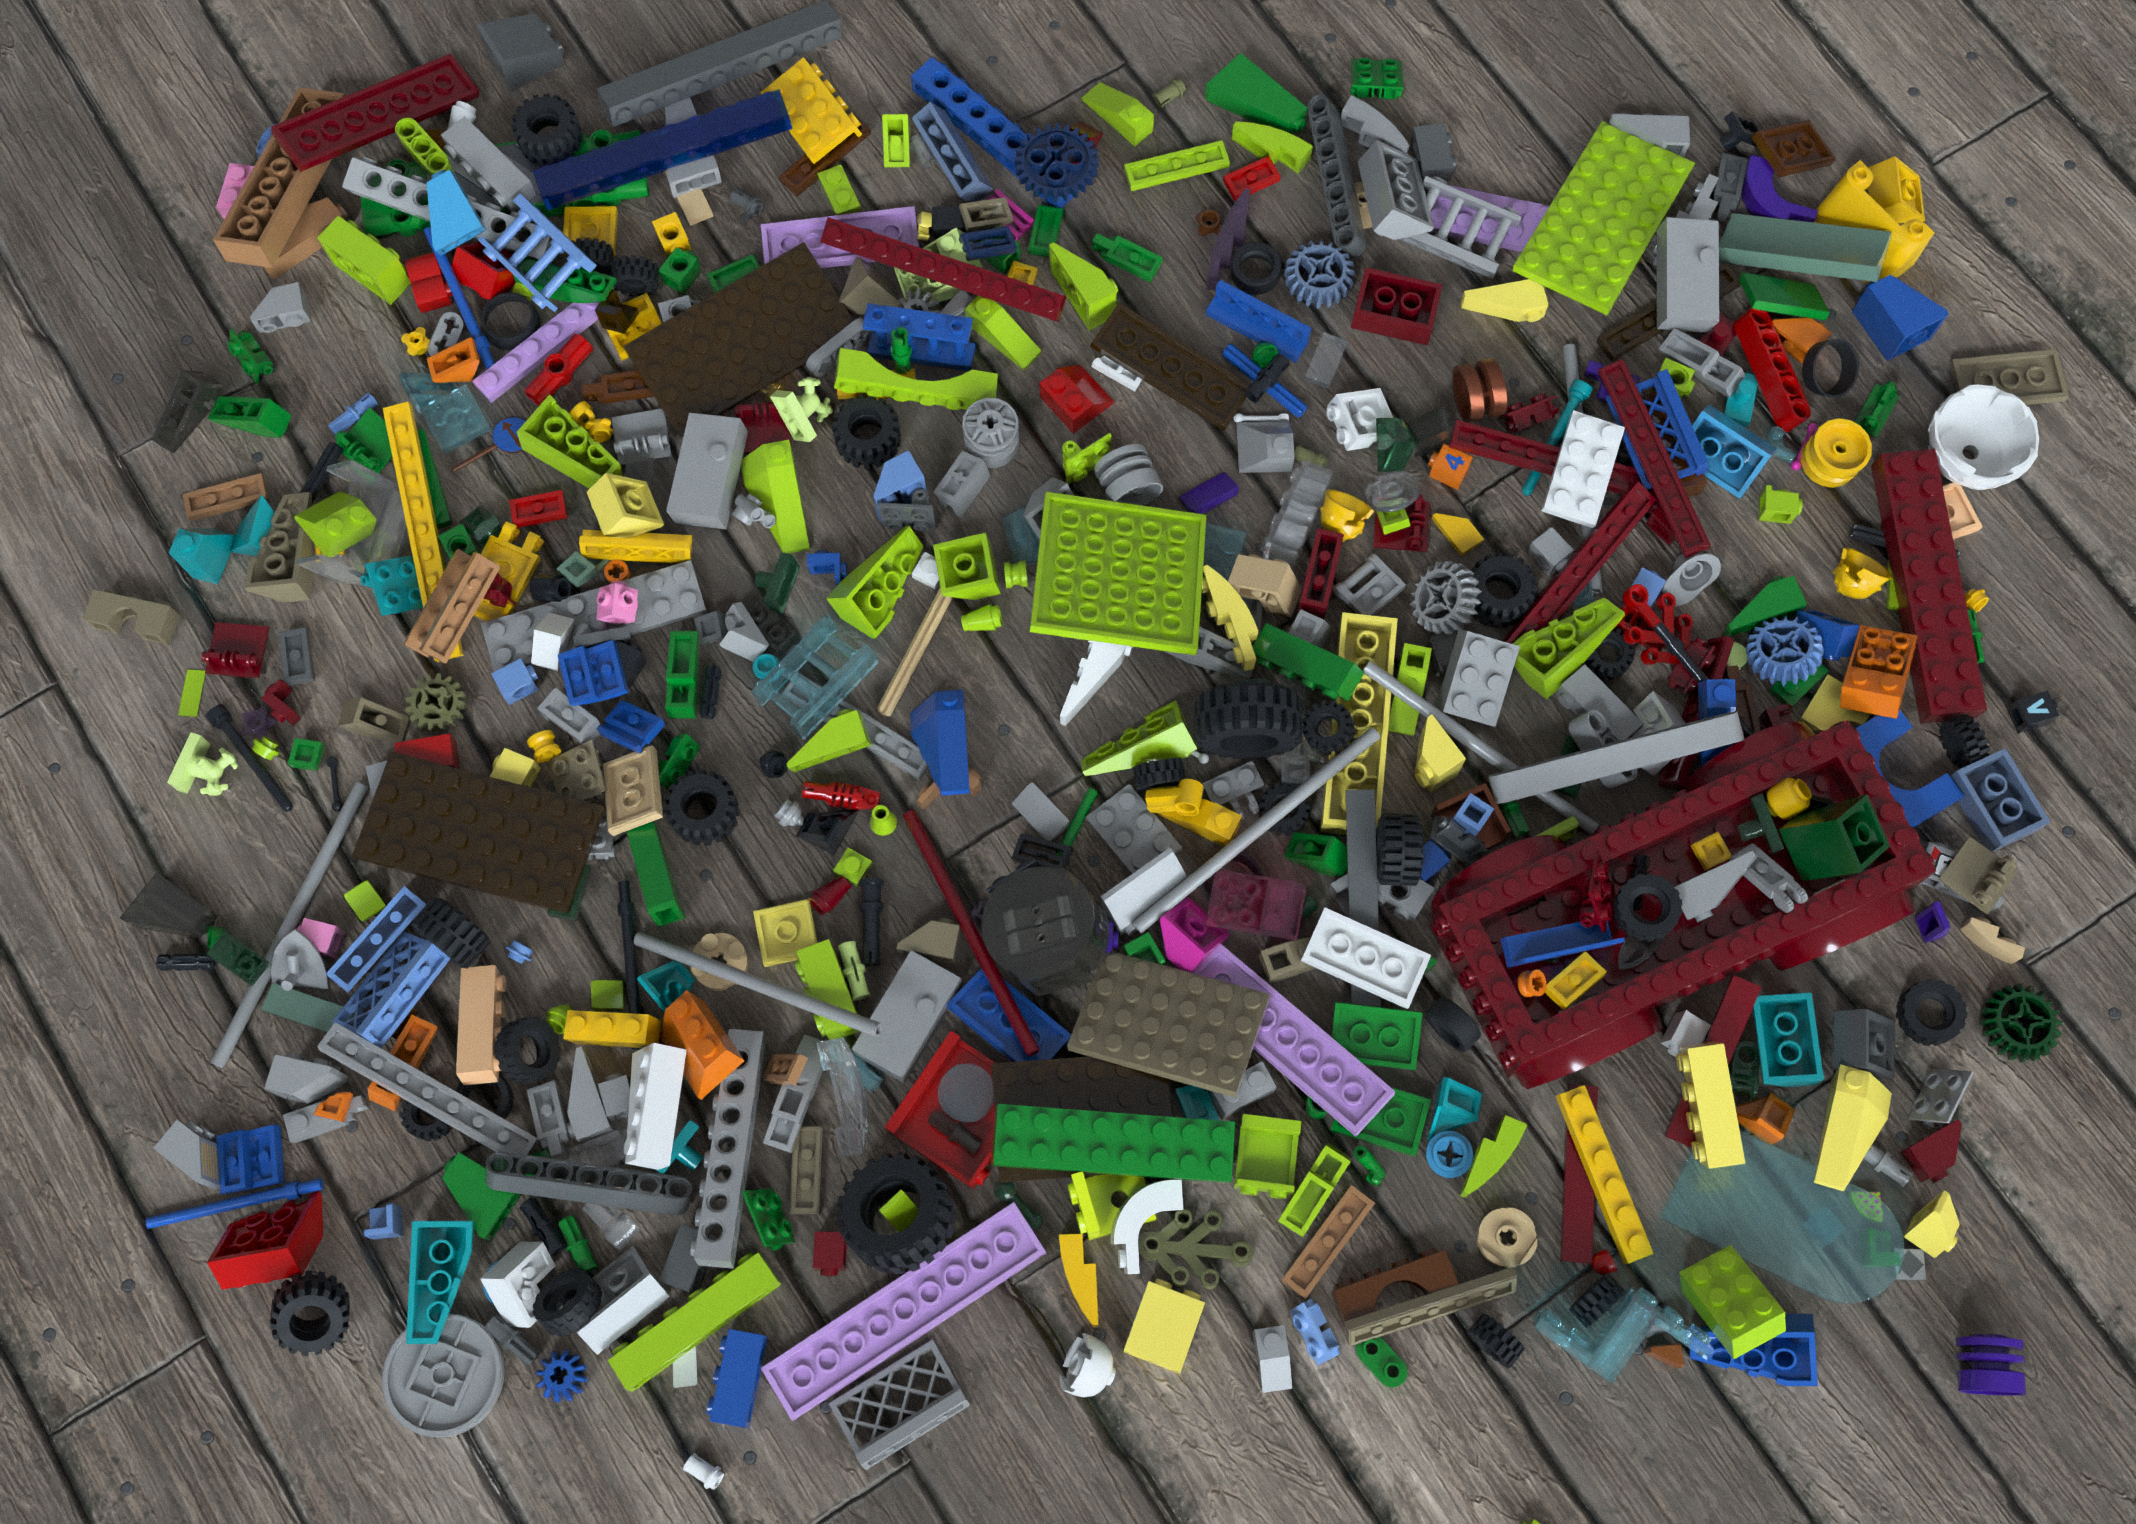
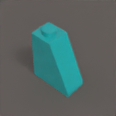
M212 528L178 529L169 554L192 578L218 585L231 554L235 534Z

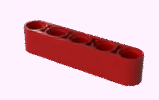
M1751 307L1735 320L1734 329L1777 427L1784 432H1791L1810 418L1811 410L1768 312Z

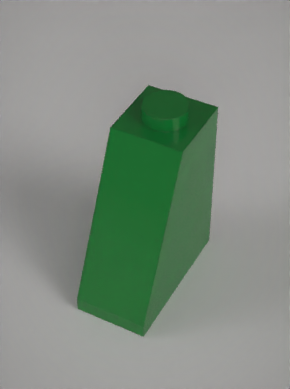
M458 1152L456 1157H451L444 1167L445 1174L442 1179L468 1220L474 1221L473 1228L479 1237L492 1242L522 1194L490 1189L485 1182L486 1168Z

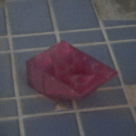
M1218 870L1214 875L1206 926L1285 941L1297 940L1306 886L1291 880Z

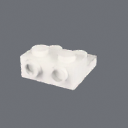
M1381 388L1336 394L1327 405V417L1330 421H1334L1337 427V440L1340 444H1344L1347 451L1369 448L1373 442L1395 439L1400 434Z

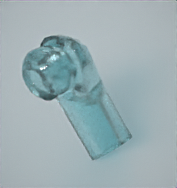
M1774 426L1767 432L1766 442L1777 448L1773 456L1790 465L1797 453L1784 446L1782 437L1785 432L1781 427Z

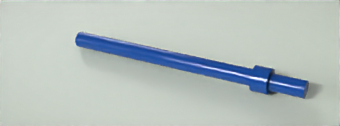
M427 227L424 229V233L471 337L475 341L477 353L480 354L487 370L495 364L489 351L490 344L486 336H483L446 254L441 256L435 252L432 244L431 227Z
M321 1178L299 1183V1181L288 1182L284 1184V1187L146 1217V1226L150 1229L279 1199L293 1200L301 1198L302 1194L323 1190L324 1184Z

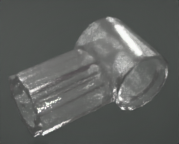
M586 1203L582 1208L604 1231L602 1234L619 1251H622L642 1231L641 1227L626 1212L622 1213L618 1207Z

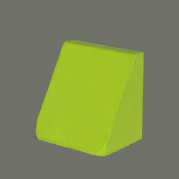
M368 880L343 895L362 922H365L386 907L378 891Z
M591 980L592 1009L595 1012L624 1010L623 981Z

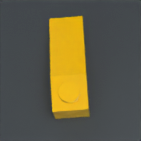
M1201 799L1199 812L1195 816L1181 815L1176 811L1155 813L1223 847L1233 840L1242 820V815L1205 799Z

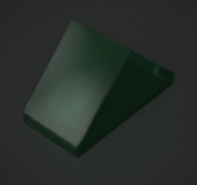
M1376 418L1378 472H1403L1418 442L1402 418Z

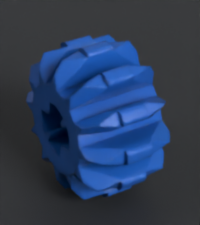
M563 1350L560 1357L557 1351L551 1352L552 1362L545 1358L541 1360L542 1365L546 1367L545 1371H536V1375L544 1377L543 1380L536 1384L537 1388L547 1387L543 1396L549 1398L553 1395L554 1402L560 1403L563 1395L567 1401H572V1390L578 1394L583 1392L582 1387L578 1385L579 1381L588 1382V1377L580 1376V1373L588 1367L586 1364L578 1365L581 1356L578 1354L571 1357L569 1350ZM560 1370L568 1373L564 1377V1383L557 1381L556 1378L561 1375Z

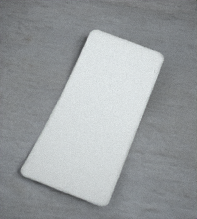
M696 1347L673 1363L674 1388L697 1385Z

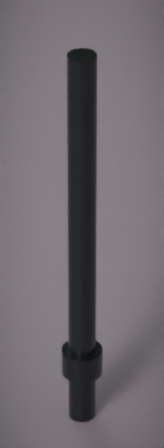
M1662 621L1653 627L1654 631L1666 644V650L1671 656L1675 655L1697 683L1709 679L1683 648L1685 645L1680 638H1675ZM1739 716L1745 739L1754 733Z
M620 881L618 882L620 903L617 904V910L622 924L628 1009L630 1014H641L632 917L635 915V906L631 902L630 882Z

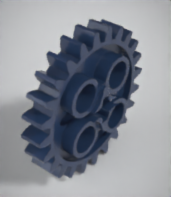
M1047 123L1045 131L1036 127V135L1028 132L1027 140L1021 139V148H1016L1015 157L1016 176H1019L1020 184H1025L1026 192L1034 189L1035 198L1043 194L1044 201H1047L1049 196H1053L1054 203H1057L1058 197L1062 196L1064 201L1067 202L1069 194L1074 198H1078L1077 190L1085 193L1086 184L1093 185V177H1097L1099 159H1097L1098 151L1094 149V141H1088L1087 133L1079 136L1078 127L1072 132L1070 131V124H1067L1064 129H1060L1059 123H1056L1055 129H1051Z

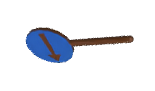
M520 418L502 420L493 431V445L457 464L451 470L456 472L496 448L506 453L523 451L517 431L526 421Z

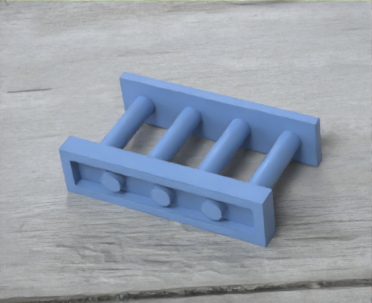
M519 193L513 200L521 208L515 220L493 244L482 236L478 240L486 247L483 252L494 262L498 259L534 294L531 299L542 309L547 306L555 312L558 308L549 300L551 295L576 268L579 270L582 266L591 273L597 265L534 204ZM533 220L536 223L534 226L535 231L508 260L501 253V250L527 222L530 223ZM550 236L553 239L550 242L551 246L524 275L516 267L543 237L547 238ZM566 251L569 254L566 258L568 261L540 291L533 282L559 253L563 254Z

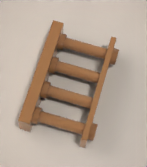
M457 549L403 645L427 658L432 656L446 664L501 566L479 553L473 552L472 556Z

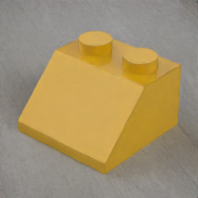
M1896 156L1868 167L1873 174V181L1867 188L1869 195L1897 223H1906L1913 219L1925 222L1920 176Z

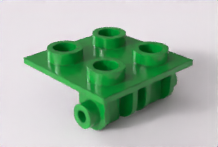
M1365 57L1351 59L1352 85L1350 95H1355L1356 98H1368L1369 88H1371L1370 99H1373L1374 90L1377 88L1378 99H1381L1382 89H1384L1383 99L1396 100L1397 97L1402 96L1404 88L1402 61L1394 59L1371 60Z
M370 407L349 432L339 431L335 435L336 443L343 448L342 454L371 480L377 477L392 458L386 422Z
M774 1188L742 1192L764 1247H770L771 1252L782 1248L783 1244L795 1242L792 1225L784 1215L781 1208L782 1201L774 1191Z

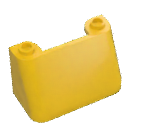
M1860 160L1845 173L1818 206L1814 223L1891 232L1890 244L1879 278L1883 279L1889 275L1897 278L1915 264L1935 232L1924 222L1917 219L1909 220L1900 226L1864 191L1871 185L1873 174Z

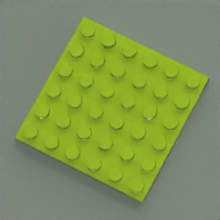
M1045 492L1029 632L1196 655L1199 639L1206 515Z

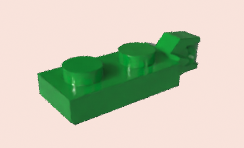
M1097 233L1092 240L1091 248L1100 253V257L1105 261L1150 283L1163 263L1161 256L1118 235L1117 237L1111 236L1108 239Z

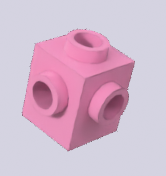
M613 581L610 585L600 587L597 595L596 619L617 626L635 622L638 608V590L627 587L628 584L621 581Z

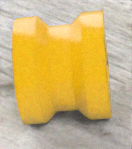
M552 730L540 731L527 740L529 748L534 750L533 757L536 763L548 762L561 754L560 746L554 742L555 736Z

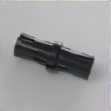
M1277 354L1265 369H1261L1258 372L1256 380L1244 391L1246 397L1250 401L1257 403L1269 388H1273L1277 384L1279 376L1290 366L1289 360L1284 355Z
M532 1197L521 1204L519 1209L530 1222L532 1233L534 1236H538L544 1243L550 1256H555L567 1247V1244L554 1227V1220L545 1214L536 1197Z

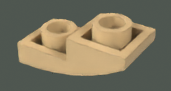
M1971 917L1961 924L1960 930L1974 944L1990 955L2009 964H2013L2023 958L2025 947L2016 945V942L2010 938H1997L2000 927L1992 925L1988 919Z

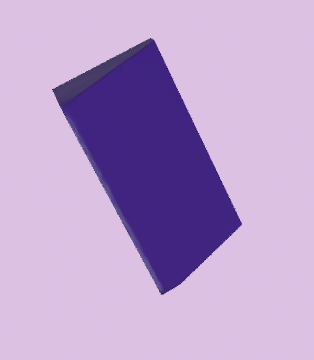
M1223 472L1179 496L1178 499L1187 512L1203 514L1238 495L1239 487Z

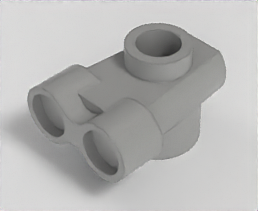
M749 493L747 497L742 494L736 497L735 505L737 507L732 515L743 523L751 526L753 521H760L761 525L765 528H771L776 521L775 516L760 507L763 502Z

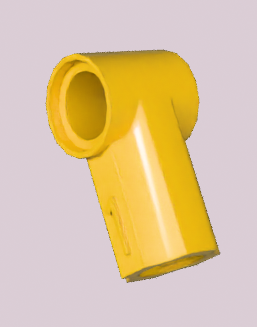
M1183 779L1179 782L1178 786L1151 788L1146 791L1145 796L1147 809L1150 813L1176 811L1181 815L1195 816L1200 809L1204 789L1203 784L1197 780Z

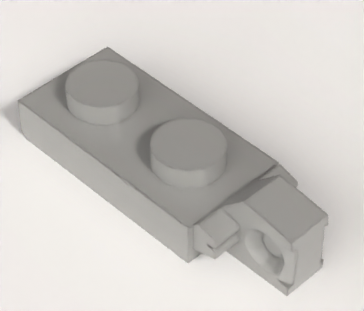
M552 1080L527 1089L538 1141L544 1150L549 1148L551 1158L558 1160L567 1159L564 1143L569 1141V1132L566 1126L567 1122L558 1083Z
M362 1095L352 1098L345 1122L313 1115L321 1102L284 1114L283 1117L289 1141L293 1144L349 1125V1122L354 1120L353 1114L369 1109L366 1098L362 1097Z

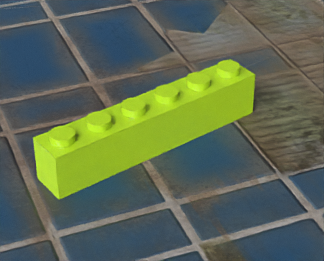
M751 1252L742 1257L737 1262L739 1266L730 1273L728 1270L723 1271L712 1280L714 1284L705 1291L703 1288L698 1289L687 1298L689 1300L687 1304L680 1309L678 1306L671 1308L662 1316L664 1318L662 1322L655 1327L653 1324L646 1326L638 1332L639 1338L631 1344L625 1342L612 1351L614 1356L607 1361L627 1391L633 1392L782 1285L759 1252L755 1255Z

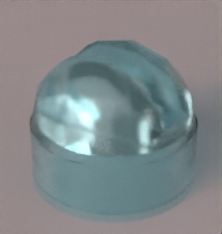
M1588 585L1573 601L1579 608L1589 605L1595 600L1594 593Z

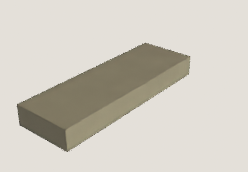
M801 1126L792 1151L790 1215H820L823 1126Z

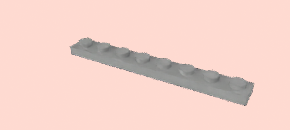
M336 1022L318 1045V1050L495 1152L529 1155L538 1141V1138Z

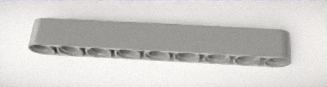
M1728 712L1489 775L1488 778L1496 803L1500 804L1744 740L1738 712Z

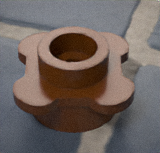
M1213 210L1198 213L1195 219L1199 224L1198 234L1200 236H1206L1211 233L1221 234L1223 231V226L1220 225L1221 214Z

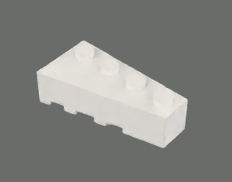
M652 1043L632 1053L627 1139L624 1144L625 1164L657 1170L670 1166L687 1050Z

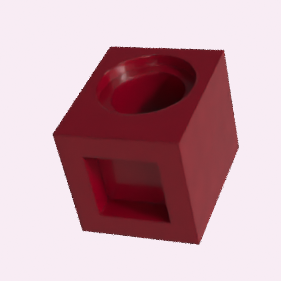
M815 1231L813 1268L816 1271H820V1276H838V1271H846L847 1242L843 1239L841 1233Z

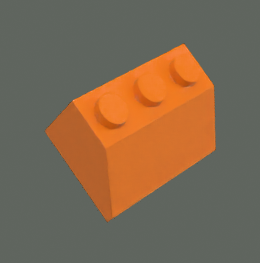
M688 990L665 1009L659 1038L664 1045L687 1050L683 1075L697 1097L702 1100L741 1065L744 1059L705 1001Z

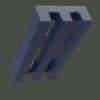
M1009 226L963 233L959 236V242L963 244L962 250L966 252L965 257L967 261L1013 254L1017 250ZM1004 236H1006V238H1003V239H997V240H994V239H993V238H998V237H1004ZM984 240V242H978V243H972V244L969 243V242H973V241Z

